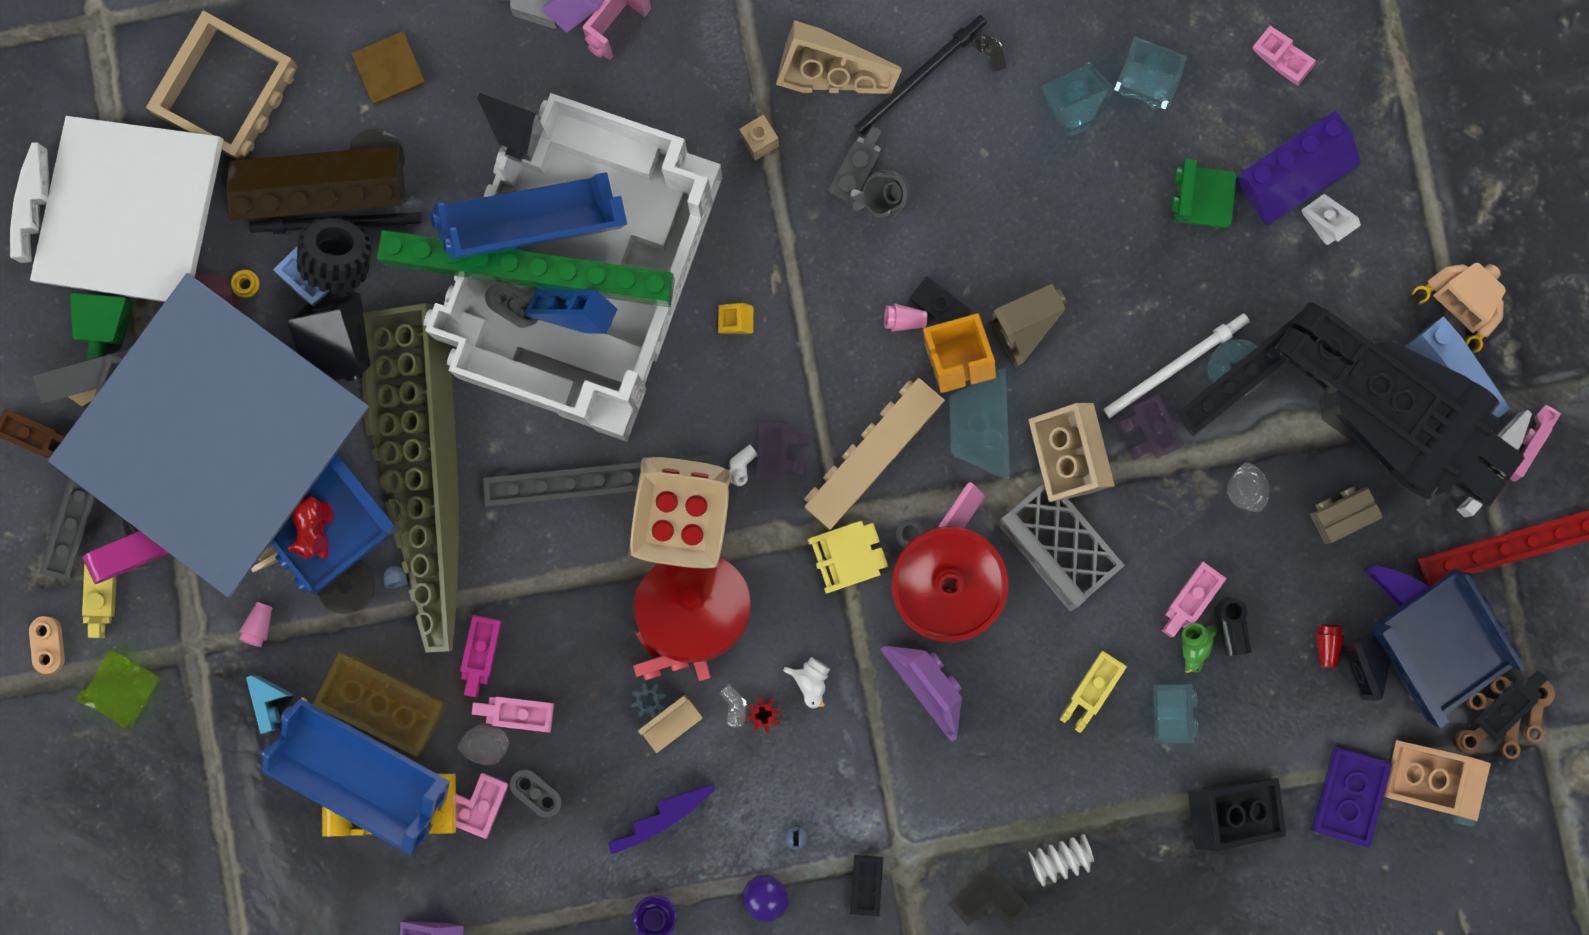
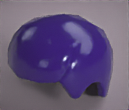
M757 875L747 882L743 890V904L746 910L754 919L760 922L775 921L783 916L788 907L789 898L787 890L774 876Z
M653 895L643 898L635 906L632 922L639 935H669L675 928L677 913L669 899Z

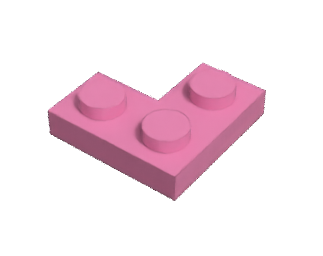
M481 773L471 799L456 794V827L487 839L510 783Z

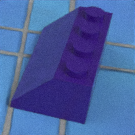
M1335 110L1242 171L1236 177V182L1267 226L1359 166L1361 161L1352 132Z

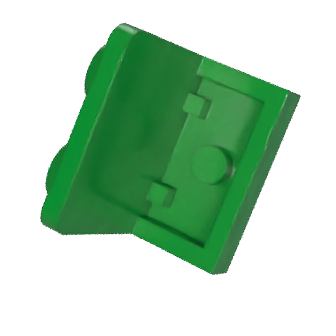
M1185 159L1180 167H1176L1174 184H1178L1177 194L1173 195L1171 212H1174V222L1228 228L1232 223L1236 174L1231 171L1196 167L1197 160Z

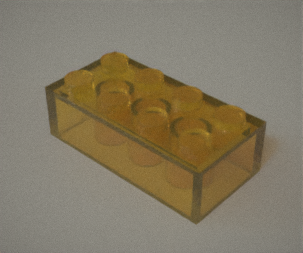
M339 652L312 705L419 757L424 755L449 703L347 652Z

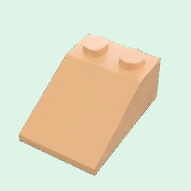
M1396 740L1391 760L1392 767L1383 797L1478 821L1491 763Z

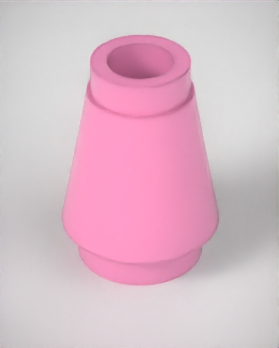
M896 303L893 306H886L884 327L891 329L892 332L926 328V311Z
M256 602L255 607L239 631L241 633L239 640L253 646L262 647L263 642L267 641L273 608Z

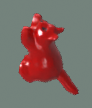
M310 496L308 499H302L292 513V519L297 527L298 536L296 542L289 546L288 550L294 551L305 559H311L316 554L321 559H327L329 543L323 529L326 524L333 523L334 512L327 502H319L315 497Z

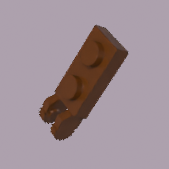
M6 408L0 417V438L45 458L51 457L54 453L52 448L55 442H62L65 436L59 434V431Z

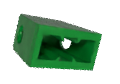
M71 293L72 335L74 340L88 344L86 359L90 360L105 356L106 345L121 346L134 302L125 297Z

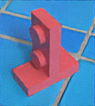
M662 656L634 665L633 667L636 677L643 675L644 679L648 680L661 676V669L671 666L672 671L689 667L688 662L675 661ZM707 661L693 662L699 681L711 678Z

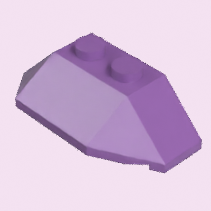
M886 645L880 648L881 652L951 742L956 740L962 697L958 692L962 688L952 675L947 678L940 670L944 665L934 652L929 655L924 650Z

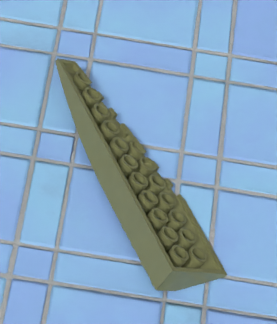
M429 303L363 313L371 366L362 374L363 402L370 406L364 415L367 437L372 438L374 449L371 452L374 462L379 464L382 475L379 477L381 489H385L387 494L386 508L389 518L398 528L393 534L397 548H401L404 561L401 563L404 574H408L412 587L409 590L411 601H414L417 605L419 614L416 616L425 653L453 650L459 550V498L452 373L448 371L450 366L447 365L450 345L435 340L425 331L427 327L424 326L426 313L429 309L433 310L435 305Z

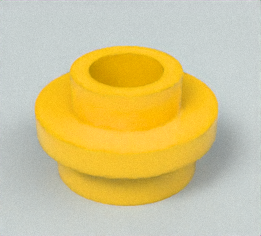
M240 270L231 279L233 293L241 298L254 296L260 288L258 276L250 270ZM249 280V288L242 289V282Z

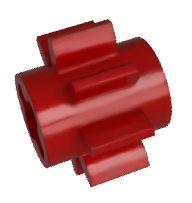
M759 697V705L757 707L748 705L753 714L748 716L746 720H754L756 723L753 728L754 731L759 726H764L766 733H769L768 725L771 723L779 725L780 723L774 717L775 714H779L782 711L780 709L774 710L771 707L774 703L773 699L768 704H763L762 698ZM760 707H765L766 711L772 712V716L768 717L767 723H763L762 719H756L755 714L760 712Z

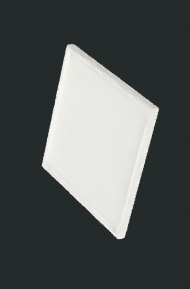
M66 116L30 280L36 283L165 302L186 273L195 277L224 139L219 136Z

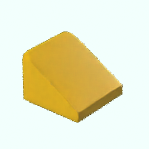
M745 303L719 305L718 333L752 334L753 306Z

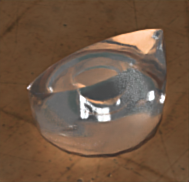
M1245 462L1229 478L1227 494L1231 502L1238 508L1252 512H1261L1268 503L1270 486L1266 476L1257 466Z
M484 722L470 729L461 739L457 749L468 760L479 765L490 766L498 763L505 756L509 746V739L501 727L492 726V724Z

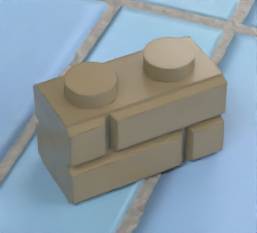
M1357 485L1340 492L1343 498L1334 502L1331 498H1328L1315 505L1317 510L1310 513V517L1325 545L1333 543L1382 519V514L1374 502L1369 488L1358 489Z

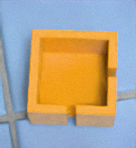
M979 313L923 328L925 347L940 393L966 387L965 381L968 380L973 385L996 378L995 360Z

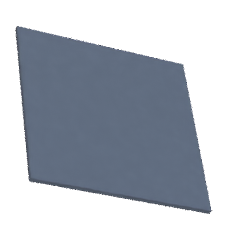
M186 273L57 447L48 462L226 597L231 598L370 406L192 275Z

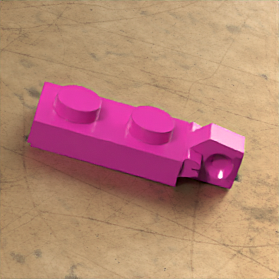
M476 615L472 616L460 670L462 672L461 679L467 680L464 692L466 696L478 698L481 683H488L501 630V620Z

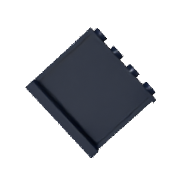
M1453 569L1370 628L1425 720L1440 729L1450 722L1446 714L1511 668L1520 671L1525 669L1520 661L1521 654L1513 644H1510L1505 636L1507 635L1506 628L1493 616L1491 603L1481 596L1478 591L1479 583L1476 578L1469 572L1466 573L1457 569Z

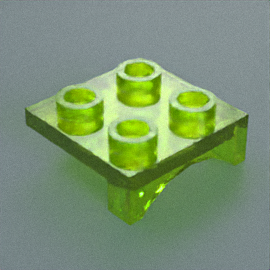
M110 649L87 689L81 690L76 701L103 713L121 727L131 729L161 677Z

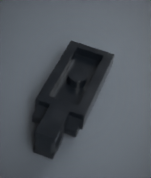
M1536 671L1527 680L1521 676L1518 680L1511 683L1473 721L1494 742H1497L1539 702L1538 699L1542 694L1537 690L1548 679L1540 671Z

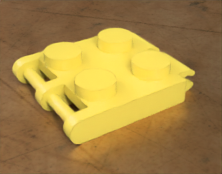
M862 521L807 539L809 545L812 544L818 561L816 567L821 569L826 588H824L826 594L880 576L879 570L888 567L882 547L872 550L870 546L880 542L874 523L864 526ZM817 542L821 543L826 558L825 561L822 558ZM826 566L829 567L835 585L831 584Z

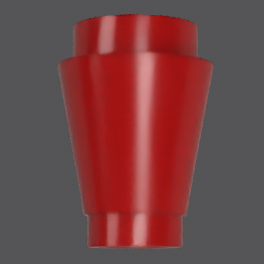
M1319 624L1318 631L1315 634L1320 666L1338 667L1345 633L1342 632V626L1337 624Z

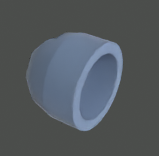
M391 566L384 572L385 588H398L408 584L407 575L404 574L401 567Z
M793 826L786 831L784 840L790 849L800 850L807 844L808 836L802 827ZM793 831H799V846H793Z

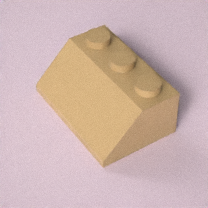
M1075 403L1028 419L1049 502L1087 495L1115 486L1094 403Z

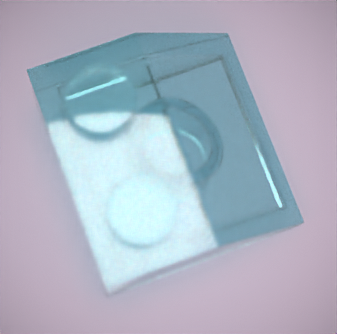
M1134 36L1114 90L1119 91L1126 97H1135L1143 100L1154 108L1161 107L1168 110L1180 83L1187 56Z

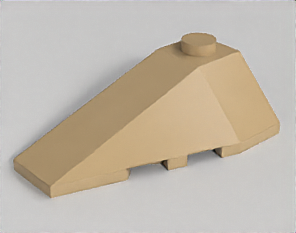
M794 20L785 44L776 85L802 93H812V90H829V93H839V90H855L857 93L891 94L902 70L901 67L834 34Z

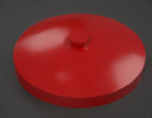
M943 526L921 533L912 539L901 551L892 573V594L901 617L917 633L936 641L957 642L977 636L989 628L998 618L1007 599L1008 575L999 552L985 537L967 528Z
M719 558V565L716 568H691L658 563L649 570L639 584L635 595L634 613L641 636L657 653L675 661L688 663L702 662L724 654L740 640L750 620L751 601L747 584L742 575L734 566L722 558Z

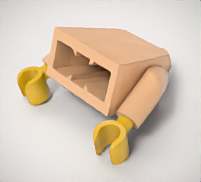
M1474 263L1470 267L1460 264L1443 268L1428 280L1429 284L1416 287L1412 291L1411 296L1417 291L1424 292L1425 299L1418 303V305H1421L1429 299L1430 293L1435 290L1436 293L1433 296L1472 333L1476 330L1478 331L1474 336H1467L1463 339L1467 345L1471 339L1475 340L1476 346L1472 349V353H1476L1483 347L1482 339L1484 337L1488 338L1503 319L1504 302L1502 297L1506 290L1497 280L1501 275L1498 267L1489 264L1484 268L1480 263Z

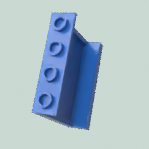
M338 453L335 454L303 498L315 497L319 502H327L333 509V523L326 524L323 529L329 543L327 559H321L318 554L313 555L311 559H305L294 551L288 550V547L296 542L298 536L292 514L268 546V548L273 546L279 553L275 558L285 570L291 568L295 573L296 577L293 581L303 593L308 590L316 595L398 530Z

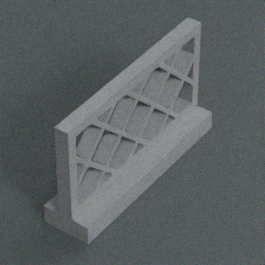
M1043 483L995 524L1067 609L1072 611L1086 601L1091 594L1125 565L1069 499L1055 501V506L1040 505L1041 492L1046 489ZM1035 498V504H1028ZM1022 508L1035 509L1034 524L1023 523L1016 513ZM1040 510L1055 511L1054 526L1039 525ZM1060 512L1072 515L1074 518L1073 528L1059 527ZM1039 530L1053 531V546H1044L1038 541ZM1058 532L1073 533L1072 548L1058 547ZM1078 534L1090 536L1093 540L1092 550L1078 549ZM1057 552L1072 553L1071 568H1061L1057 563ZM1077 554L1092 555L1091 571L1076 569ZM1097 556L1107 557L1114 567L1108 572L1096 571ZM1076 574L1091 575L1090 588L1084 593L1076 585ZM1096 576H1103L1096 582Z

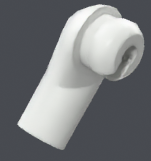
M750 444L729 461L731 483L736 486L746 484L748 480L747 464L758 456Z

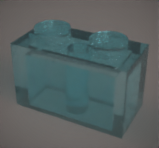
M1192 684L1153 685L1154 743H1194V737H1198V721L1193 719V708L1197 707L1198 697L1197 691L1192 689Z

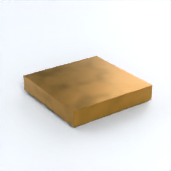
M403 31L351 53L374 106L426 85Z

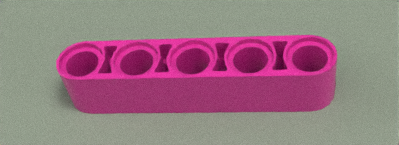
M139 531L84 555L82 559L94 584H98L169 553Z

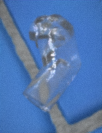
M728 684L719 694L729 704L728 716L726 717L727 725L731 728H737L742 726L746 720L747 702Z

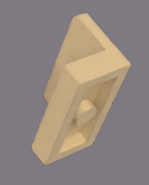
M684 695L640 728L638 732L645 737L653 750L658 753L703 719V717L687 695Z

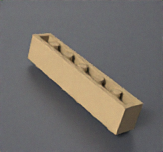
M920 378L914 383L909 380L899 391L902 397L897 403L894 404L890 401L880 413L883 416L881 421L877 425L871 423L861 434L864 440L858 447L852 444L842 457L845 459L843 464L839 468L833 466L823 477L827 482L819 490L814 487L804 498L807 502L804 509L829 531L833 529L944 403L945 400Z

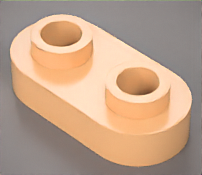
M38 617L29 627L32 664L42 674H54L63 667L65 661L62 628L60 623L53 617ZM42 626L47 628V633L44 636L40 634ZM46 654L50 657V662L47 665L43 663V657Z

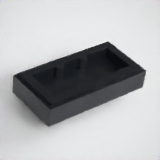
M928 276L925 277L909 298L911 302L923 311H926L928 315L940 324L966 317L972 311Z
M854 854L850 914L879 916L883 856Z

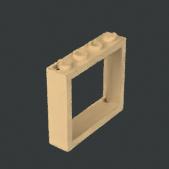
M202 11L146 108L155 116L185 132L212 135L170 112V109L217 30L278 63L232 144L223 141L221 152L236 160H242L249 151H253L257 135L266 129L271 111L280 105L283 98L282 93L287 84H291L294 81L293 75L298 66L290 57L213 15Z

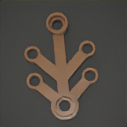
M1500 676L1490 683V688L1494 693L1501 694L1513 682L1509 681L1506 677ZM1498 680H1502L1504 682V688L1502 690H1498L1496 688V682ZM1546 681L1540 687L1545 692L1544 697L1539 698V702L1530 709L1529 725L1523 731L1524 738L1529 742L1537 743L1544 738V731L1541 728L1543 709L1550 705L1555 697L1554 687L1549 681ZM1477 692L1466 700V704L1470 709L1481 710L1488 707L1495 699L1487 698L1482 693ZM1474 696H1478L1481 701L1477 707L1472 703ZM1521 719L1505 733L1504 742L1500 746V753L1505 758L1514 759L1520 754V746L1517 744ZM1480 727L1473 731L1461 730L1455 735L1454 744L1460 752L1474 753L1479 749L1481 740L1488 735ZM1533 728L1538 732L1535 739L1530 737V731ZM1468 736H1471L1474 741L1471 747H1467L1465 744ZM1510 744L1514 747L1512 755L1506 753V747Z

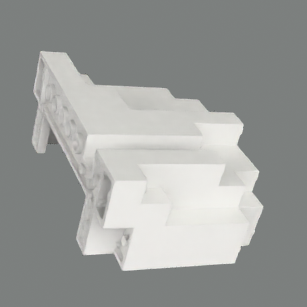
M550 93L548 101L544 100L540 106L538 116L541 118L540 122L544 129L532 160L522 159L521 162L511 160L505 156V152L500 148L493 171L496 176L493 184H488L484 197L588 179L595 174L607 172L612 196L622 197L628 225L617 230L516 248L514 250L671 272L675 277L671 308L606 298L618 309L613 318L612 325L606 334H586L540 320L532 326L521 328L487 306L485 293L491 285L498 282L454 276V281L456 282L454 286L450 285L448 288L444 306L435 303L433 310L429 309L424 319V326H427L425 331L435 340L457 347L451 350L447 365L450 366L448 371L458 379L556 412L561 417L628 442L647 389L645 383L653 361L657 362L723 178L721 165L689 154L685 139ZM510 284L530 298L533 297L536 289H541ZM496 294V300L501 303V296ZM520 309V316L525 318V312Z

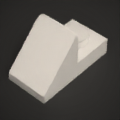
M1325 194L1302 209L1305 218L1327 245L1335 240L1337 242L1361 226L1356 215Z

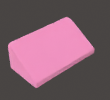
M968 483L938 527L957 526L964 528L983 501L984 494L973 483Z

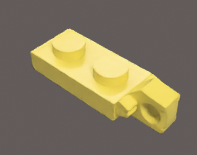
M84 565L83 623H88V638H105L106 623H111L112 617H115L116 576L104 582L94 584L86 565Z

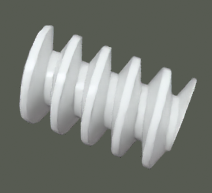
M1085 834L1080 836V844L1075 838H1070L1069 848L1063 841L1058 842V851L1052 845H1048L1047 855H1045L1041 848L1036 849V858L1028 852L1035 876L1042 886H1046L1047 876L1056 883L1057 873L1059 872L1064 879H1068L1069 869L1078 876L1079 866L1081 865L1087 872H1090V864L1094 862Z

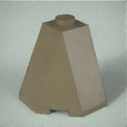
M1053 284L995 309L989 318L1015 369L1022 366L1066 309L1064 305L1067 302L1062 291L1059 288L1055 290Z

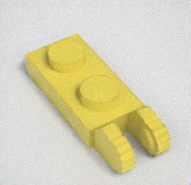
M1101 650L1071 696L1070 703L1059 719L1066 723L1073 715L1077 705L1085 708L1086 712L1077 721L1075 730L1081 733L1093 714H1097L1127 666Z

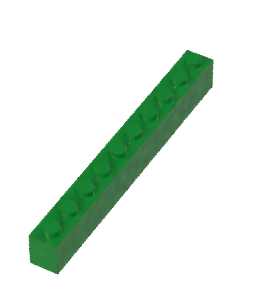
M385 230L381 232L377 259L384 266L493 282H506L508 284L541 289L597 290L608 299L670 308L675 284V277L671 272L514 249L451 261L448 254L444 252L442 241L439 238Z

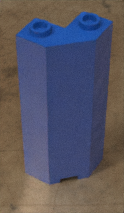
M607 172L595 174L593 177L583 180L449 204L440 202L436 203L432 207L433 211L430 212L432 227L438 230L444 252L448 254L451 261L617 230L628 225L622 197L612 196Z
M301 698L293 707H287L281 716V736L274 744L269 743L262 753V772L412 856L433 826L430 824V821L434 816V812L437 809H441L447 799L450 781Z

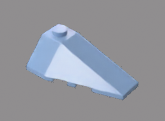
M1444 316L1434 321L1404 346L1466 376L1488 389L1500 402L1493 412L1496 417H1501L1510 409L1463 338Z

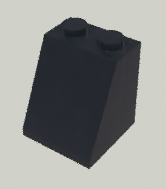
M360 293L319 301L314 307L307 304L287 320L297 353L337 382L338 379L343 378L346 381L360 379L363 377L362 374L371 366Z

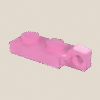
M1545 405L1535 415V430L1530 428L1522 442L1525 446L1521 453L1525 459L1510 480L1517 481L1525 475L1550 435L1554 424L1561 415L1560 412Z
M1202 561L1168 607L1169 610L1165 615L1170 619L1162 629V632L1171 638L1177 634L1181 627L1185 628L1187 625L1195 623L1227 578Z
M498 696L496 698L489 697L488 704L473 703L472 715L487 716L486 723L492 724V726L551 732L555 703Z

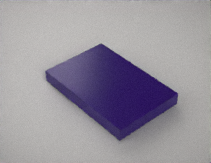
M1333 747L1311 831L1370 848L1392 763Z

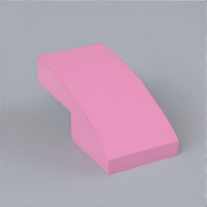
M1272 26L1267 28L1253 46V50L1265 62L1297 86L1300 85L1316 65L1315 59L1293 46L1292 39Z

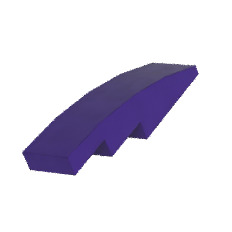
M714 783L658 801L657 805L660 813L634 821V834L612 840L608 843L611 855L638 845L671 827L692 812L715 791Z

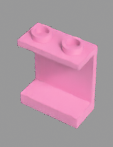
M604 0L600 8L592 14L582 27L586 37L585 41L589 44L587 48L597 57L605 56L608 60H611L613 54L609 41L602 34L627 4L645 17L652 9L650 0Z

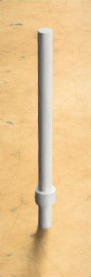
M1243 313L1227 325L1222 324L1214 329L1211 336L1102 409L1108 419L1219 343H1226L1233 338L1232 334L1250 323L1248 317Z

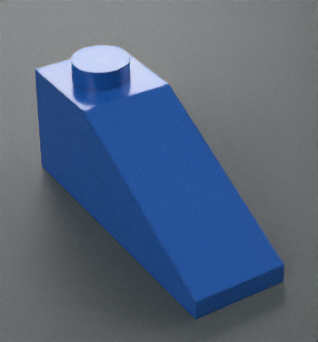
M536 289L524 314L529 318L586 334H606L612 325L613 318L618 309L597 290Z

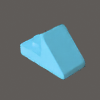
M261 676L246 677L260 733L279 730L280 714L277 707H273L272 702L293 696V694Z

